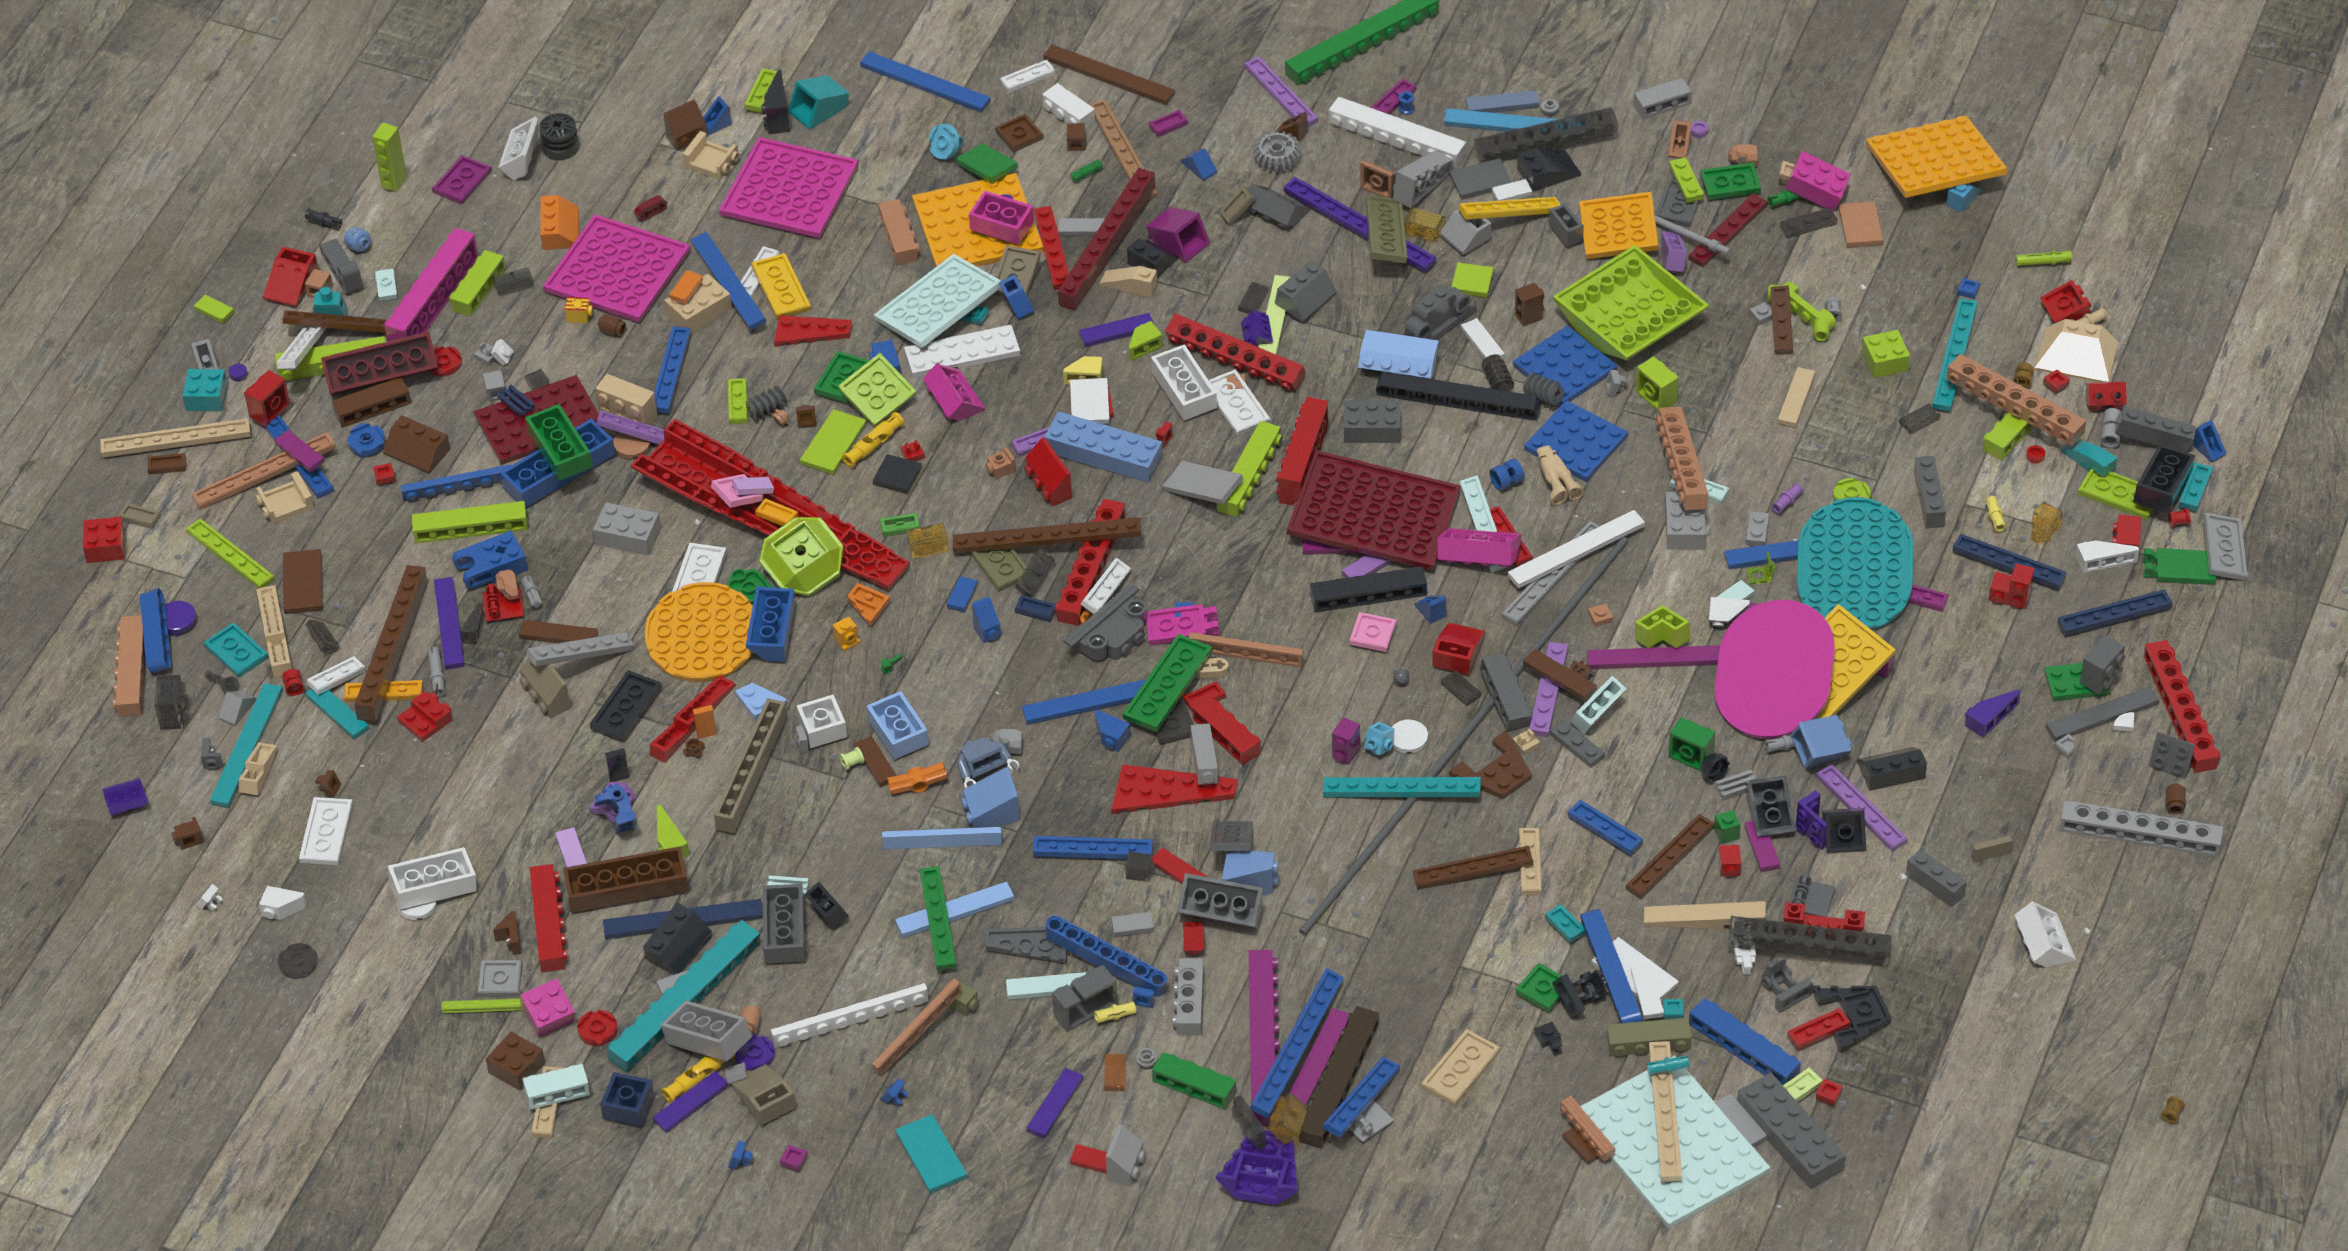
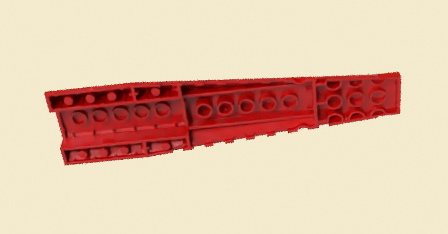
M674 419L664 429L663 442L648 457L641 454L630 465V468L689 500L767 535H771L782 526L756 516V510L764 499L797 511L798 517L822 518L844 547L841 569L871 581L888 591L910 567L908 560L894 554V551L864 532L855 530L853 525L848 522L844 523L840 520L839 516L834 513L830 514L820 504L816 505L811 502V499L806 495H800L792 486L788 487L783 484L781 479L770 476L768 471L762 467L759 469L754 465V462L677 419ZM745 474L747 478L769 477L774 491L771 494H763L761 502L730 508L713 490L711 484L712 480Z

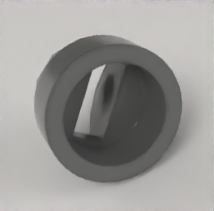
M1405 669L1395 670L1393 672L1395 683L1397 685H1405L1409 680V672Z

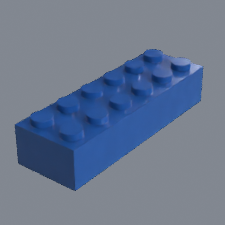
M592 418L575 428L591 453L593 467L615 455L613 439L600 426L596 425ZM537 450L501 471L500 476L502 488L517 502L525 501V507H528L592 468L558 481L540 451Z

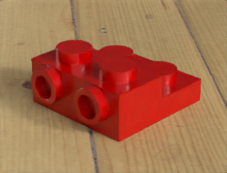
M2073 280L2040 297L2054 323L2072 318L2074 321L2083 318V315L2091 313L2089 309L2092 307L2087 297L2083 298L2084 292L2081 286H2076Z
M425 690L411 700V707L398 715L397 721L420 741L424 742L452 721L451 708L447 703L441 704L435 693L429 694Z

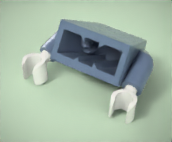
M980 738L974 742L967 741L961 747L962 754L959 756L957 767L962 780H965V789L976 783L973 779H970L971 776L974 778L1005 763L1008 764L1007 767L1011 775H1013L1012 767L1017 772L1019 770L1018 761L1011 760L1012 756L1001 742Z

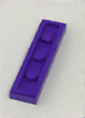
M1150 313L1081 329L1079 330V335L1084 346L1087 347L1132 336L1136 327L1149 321L1153 324L1154 322Z
M1067 1068L1063 1070L1028 1124L1027 1132L1044 1139L1047 1137L1083 1081L1082 1074Z
M714 1071L653 1116V1122L665 1133L669 1132L728 1088V1082Z

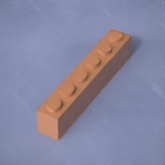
M142 615L121 617V623L117 625V633L120 639L116 640L119 654L115 655L118 668H115V680H117V683H114L116 698H113V709H117L118 717L141 716L145 669Z

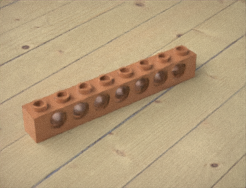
M1959 354L1948 366L1946 377L1948 381L2028 422L2030 425L2045 431L2047 434L2060 439L2062 442L2073 446L2085 433V419L1962 354Z
M1682 407L1659 408V415H1656V426L1659 427V436L1662 437L1663 448H1666V459H1669V469L1672 470L1673 481H1676L1675 486L1676 492H1679V502L1683 503L1685 510L1707 509L1708 491Z

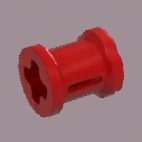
M2188 508L2178 512L2170 511L2167 514L2168 523L2171 528L2179 524H2191Z

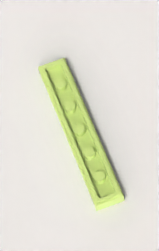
M1278 275L1274 277L1266 312L1269 316L1273 342L1271 344L1265 341L1259 343L1260 348L1277 354L1286 315V311L1275 304L1277 288L1290 278Z

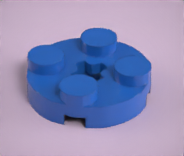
M364 423L352 428L351 434L347 438L350 450L360 458L382 451L385 447V435L381 427L378 425L374 427L370 426L369 423Z

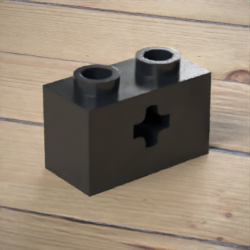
M820 882L816 883L804 894L834 929L849 917L846 911Z

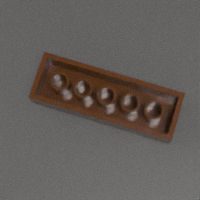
M681 846L563 868L571 913L689 891Z

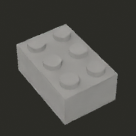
M1666 492L1667 549L1705 550V509L1685 510L1683 503L1679 502V492Z
M606 502L593 528L595 545L649 556L661 529L659 513Z

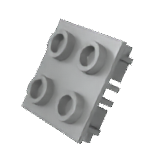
M1373 1100L1350 1126L1349 1130L1363 1143L1391 1124L1394 1119Z

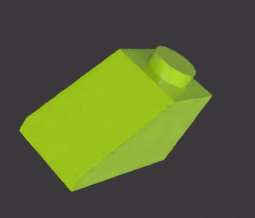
M1151 321L1135 328L1129 344L1130 361L1163 347L1162 334Z

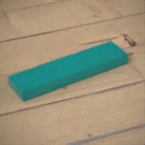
M312 689L306 692V697L354 740L369 730V725L363 720H357V715L330 690L319 695Z

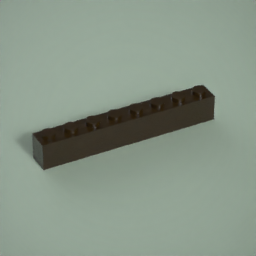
M1356 1006L1354 1012L1349 1014L1347 1019L1348 1025L1341 1031L1340 1042L1334 1046L1332 1059L1327 1061L1326 1073L1320 1076L1319 1088L1314 1090L1311 1098L1312 1103L1306 1107L1304 1112L1305 1118L1303 1122L1300 1121L1298 1124L1297 1133L1299 1134L1300 1143L1323 1149L1330 1133L1323 1129V1125L1342 1104L1350 1090L1379 1026V1012Z

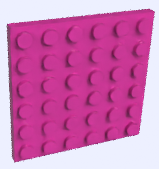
M758 137L719 209V215L820 238L858 168L859 161Z
M594 214L543 285V291L566 299L567 297L589 298L590 305H593L594 308L641 322L691 248L689 244Z

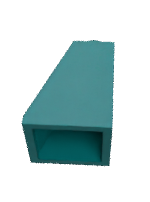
M828 75L799 80L795 83L787 111L807 128L813 129L845 109L850 93Z

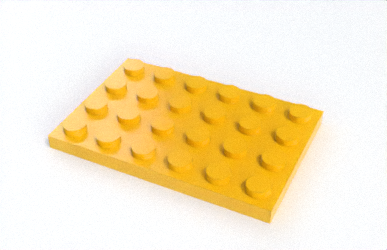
M1839 604L1825 617L1835 640V659L1830 696L1825 708L1821 710L1815 719L1836 715L1896 653L1895 648Z

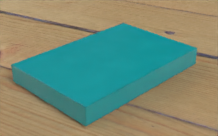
M234 622L203 642L204 647L238 678L269 658V654Z

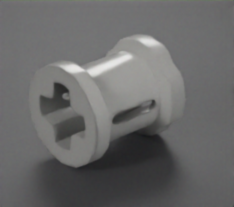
M1835 297L1828 298L1825 301V308L1834 316L1836 321H1839L1842 318V312L1840 311L1841 300Z

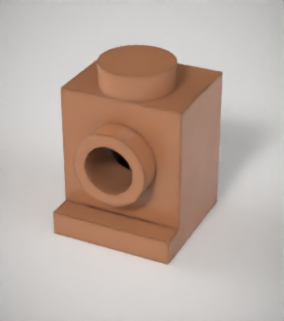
M1007 447L1003 448V451L987 457L986 469L989 474L992 473L995 479L1016 472L1015 458Z

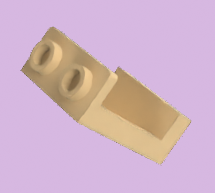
M702 131L697 134L682 154L684 167L720 180L729 172L734 162H737L739 159L738 146L736 144H733L729 149L707 141V134Z
M298 471L291 474L292 482L263 492L260 487L256 488L258 494L255 496L257 504L259 506L262 505L265 518H269L272 524L314 509L312 495Z

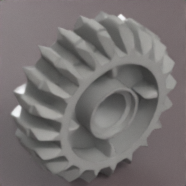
M1270 131L1269 135L1263 134V137H1258L1254 144L1253 155L1258 167H1262L1263 170L1268 169L1269 173L1271 171H1276V173L1282 171L1284 173L1285 169L1291 171L1292 167H1296L1300 160L1301 148L1296 137H1292L1291 134L1286 135L1285 131L1283 133L1278 131L1272 133Z

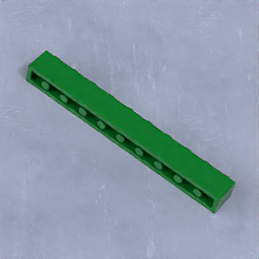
M1402 0L1285 61V74L1297 86L1307 82L1373 46L1392 38L1398 33L1421 23L1423 20L1439 13V0Z

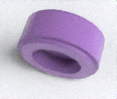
M1696 121L1692 123L1691 135L1693 137L1703 138L1708 134V125L1705 122Z

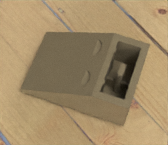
M766 1064L748 1073L746 1079L730 1083L761 1126L796 1108L793 1090L780 1075Z

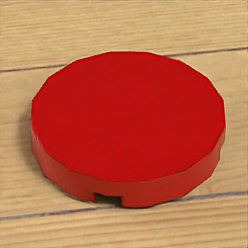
M444 346L434 348L439 370L430 371V373L440 377L456 373L462 365L460 352L448 346L449 348H444Z
M589 1011L579 1019L577 1032L579 1038L585 1044L601 1046L608 1044L614 1039L617 1034L618 1025L615 1016L608 1011Z

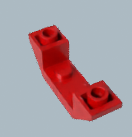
M1785 902L1783 921L1802 935L1842 940L1864 929L1866 912L1846 909L1844 919L1805 914V904Z

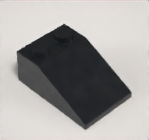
M777 70L764 95L765 104H761L762 115H766V117H763L764 128H768V135L790 132L782 71Z
M1533 148L1517 154V170L1523 179L1527 180L1532 192L1581 176V172L1566 150Z
M1786 775L1747 781L1745 790L1757 837L1796 832Z

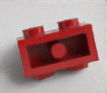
M2126 382L2086 383V405L2092 406V409H2103V405H2110V408H2122V405L2127 404Z

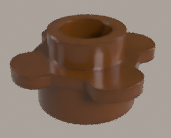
M697 738L687 740L683 754L700 757L702 755L701 750L705 747L704 742Z

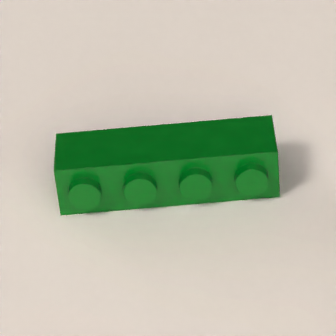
M1162 1052L1152 1069V1082L1224 1110L1227 1109L1237 1092L1236 1080L1232 1077L1224 1076L1214 1072L1212 1069L1198 1066L1194 1062L1180 1059L1173 1054Z

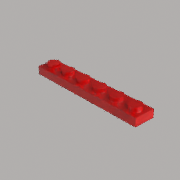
M1052 206L1034 208V216L1044 247V255L1054 290H1057L1061 287L1069 272Z

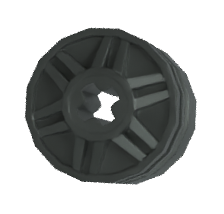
M554 113L542 119L539 124V132L544 155L555 161L566 160L576 155L579 150V140L574 118L568 114Z

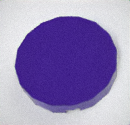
M752 1035L735 1053V1060L737 1064L745 1062L747 1070L753 1071L765 1064L767 1066L771 1065L775 1057V1048L772 1041L767 1037Z

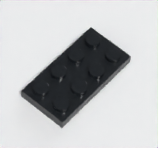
M628 670L590 722V729L625 741L661 690L662 683Z

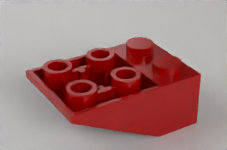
M283 246L275 258L263 299L296 307L306 291L305 283L314 269L319 270L316 254Z
M1448 622L1439 635L1432 651V666L1470 675L1486 631Z

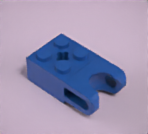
M512 531L458 550L452 556V562L456 568L460 570L470 568L463 575V581L469 589L489 582L497 583L496 574L500 571L512 570L515 575L528 571L526 556Z

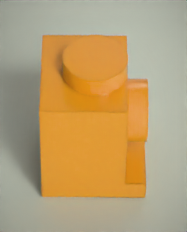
M849 616L832 625L834 640L843 651L860 644L857 625Z

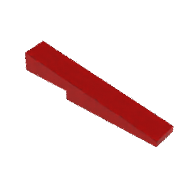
M718 676L673 717V723L650 743V756L666 763L695 731L693 709L712 705L714 710L734 689L735 683L723 676Z

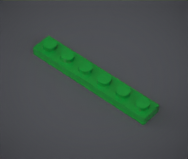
M939 866L920 869V877L936 970L957 968Z

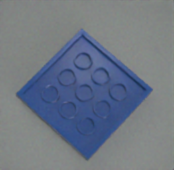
M1568 325L1513 360V367L1526 377L1533 372L1537 375H1542V377L1552 379L1554 382H1559L1564 389V396L1559 403L1560 405L1566 400L1571 402L1607 378L1610 370H1617L1618 367Z
M1566 400L1524 445V450L1538 457L1537 449L1549 445L1552 450L1556 451L1567 469L1570 470L1571 475L1587 482L1627 439L1628 431Z

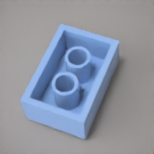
M901 691L866 706L869 723L894 760L929 745L926 727Z

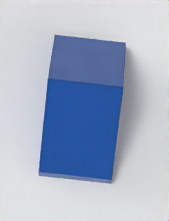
M718 96L703 117L709 135L732 125L730 107Z
M1205 148L1194 151L1181 159V163L1202 181L1217 173V169Z
M2212 420L2205 422L2195 429L2193 446L2210 462L2227 454Z
M1430 595L1414 603L1415 607L1430 624L1446 617L1445 595Z

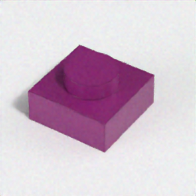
M788 1145L780 1159V1165L799 1171L808 1153L806 1150Z

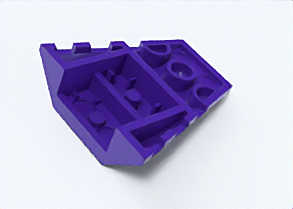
M1252 1128L1242 1141L1241 1147L1233 1153L1232 1159L1225 1163L1222 1172H1218L1216 1180L1235 1199L1272 1205L1279 1204L1297 1193L1293 1135Z

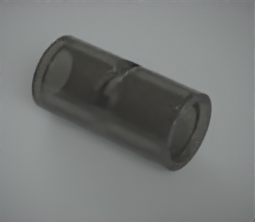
M528 267L493 277L497 294L533 285Z

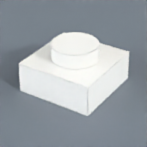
M503 339L496 341L490 354L503 366L508 363L513 350Z

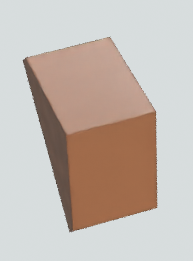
M1674 120L1668 156L1687 158L1691 142L1692 123Z

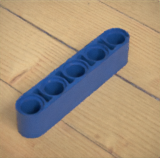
M160 588L140 594L146 664L151 674L171 668L165 598Z

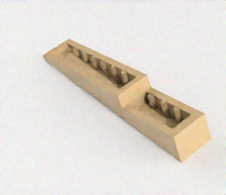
M273 585L256 590L274 678L281 677L285 671L292 669L276 587Z
M1766 901L1644 907V926L1724 930V925L1765 927Z

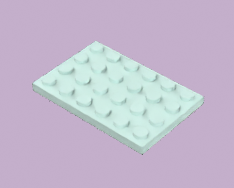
M953 254L875 313L874 318L877 322L923 348L1001 288L999 284L1001 280Z

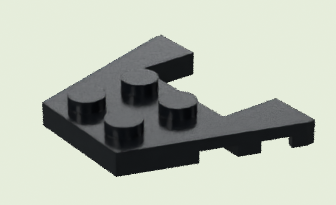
M1820 985L1813 986V994L1819 1005L1839 1000L1850 1021L1851 1029L1834 1033V1039L1840 1052L1891 1022V1015L1877 986H1851L1850 988H1839V986L1820 988Z

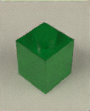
M1734 810L1716 814L1714 831L1720 843L1724 844L1740 839L1741 824Z

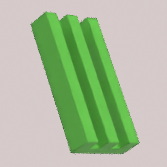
M917 513L880 519L883 537L920 531Z

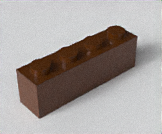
M402 377L332 401L334 414L341 428L411 404L409 390Z

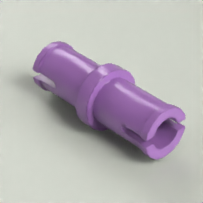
M1795 483L1788 491H1784L1780 498L1772 504V510L1780 514L1787 506H1791L1795 498L1803 493L1802 486Z

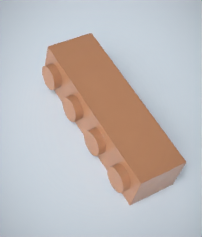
M900 199L878 203L879 216L896 265L918 261L917 253H920L918 242H914L916 240L914 230H910L911 223L910 219L906 218L905 205H901Z

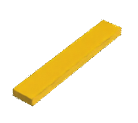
M1556 197L1461 203L1458 209L1466 220L1549 214V209L1561 204Z

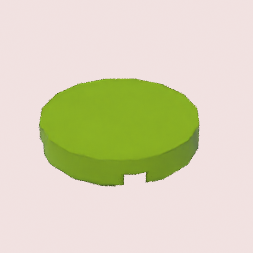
M1845 478L1838 481L1834 487L1833 499L1834 501L1850 497L1870 499V487L1864 481H1857L1856 478Z

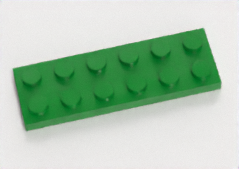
M1178 634L1123 712V719L1157 732L1211 655L1212 646Z

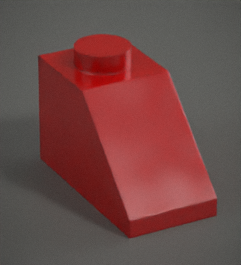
M1203 921L1183 922L1184 951H1188V954H1200V950H1204Z

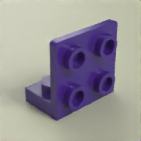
M1815 790L1798 801L1795 826L1800 833L1809 838L1813 845L1818 846L1822 850L1825 848L1827 824L1819 817L1821 795Z

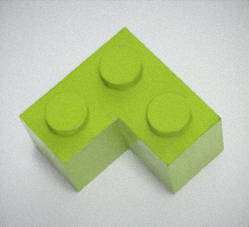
M1662 605L1635 621V640L1647 648L1662 640L1677 648L1690 640V622Z

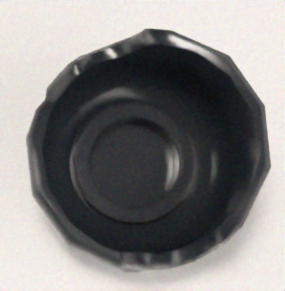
M1712 753L1706 756L1701 765L1703 776L1710 782L1723 778L1730 765L1728 757L1721 753Z

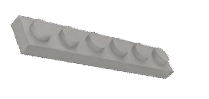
M626 633L528 648L526 655L534 666L632 651L634 644Z

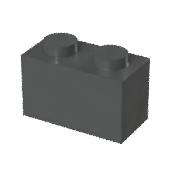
M1565 203L1549 209V225L1567 247L1583 241L1584 225Z

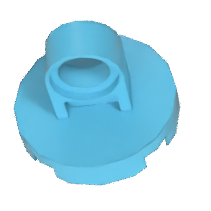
M950 124L936 125L929 135V142H931L932 146L930 151L938 159H950L962 147L964 139L957 133L954 126Z

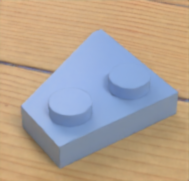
M750 683L735 691L737 698L754 720L758 719L767 698L786 702L787 705L786 698L754 683Z

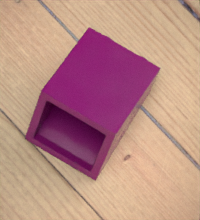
M1169 207L1146 225L1152 242L1177 255L1178 259L1185 263L1210 244L1200 214L1197 212Z

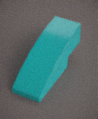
M2078 440L2073 446L2067 444L2061 449L2064 454L2089 472L2090 469H2093L2102 477L2113 471L2117 465V457L2090 442Z

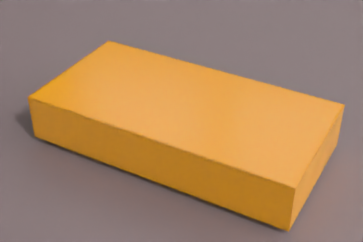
M764 499L756 510V516L784 526L795 517H798V512Z

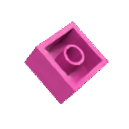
M557 978L520 994V1004L537 1037L574 1021L575 1011Z

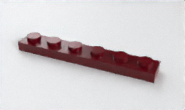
M1752 193L1707 238L1721 242V245L1726 246L1767 207L1768 201ZM1700 243L1689 254L1688 260L1703 268L1719 251L1714 252L1708 246Z

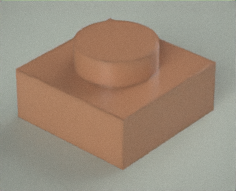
M1606 603L1588 608V615L1595 627L1613 622V616Z

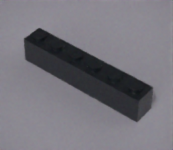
M1423 566L1310 583V597L1314 613L1427 596V581Z

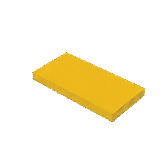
M785 253L751 262L754 274L776 319H779V315L791 316L811 310V305Z

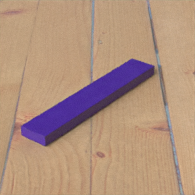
M453 577L434 579L445 669L464 667Z

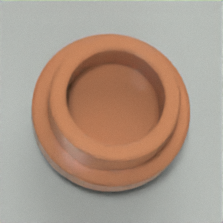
M776 409L772 417L777 424L782 427L784 424L787 425L789 423L787 420L789 416L784 410L779 411Z

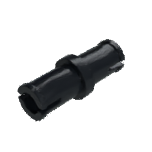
M308 208L306 212L309 214L305 213V219L317 222L321 226L326 225L337 230L341 228L338 224L342 225V219L330 216L327 212L321 213Z

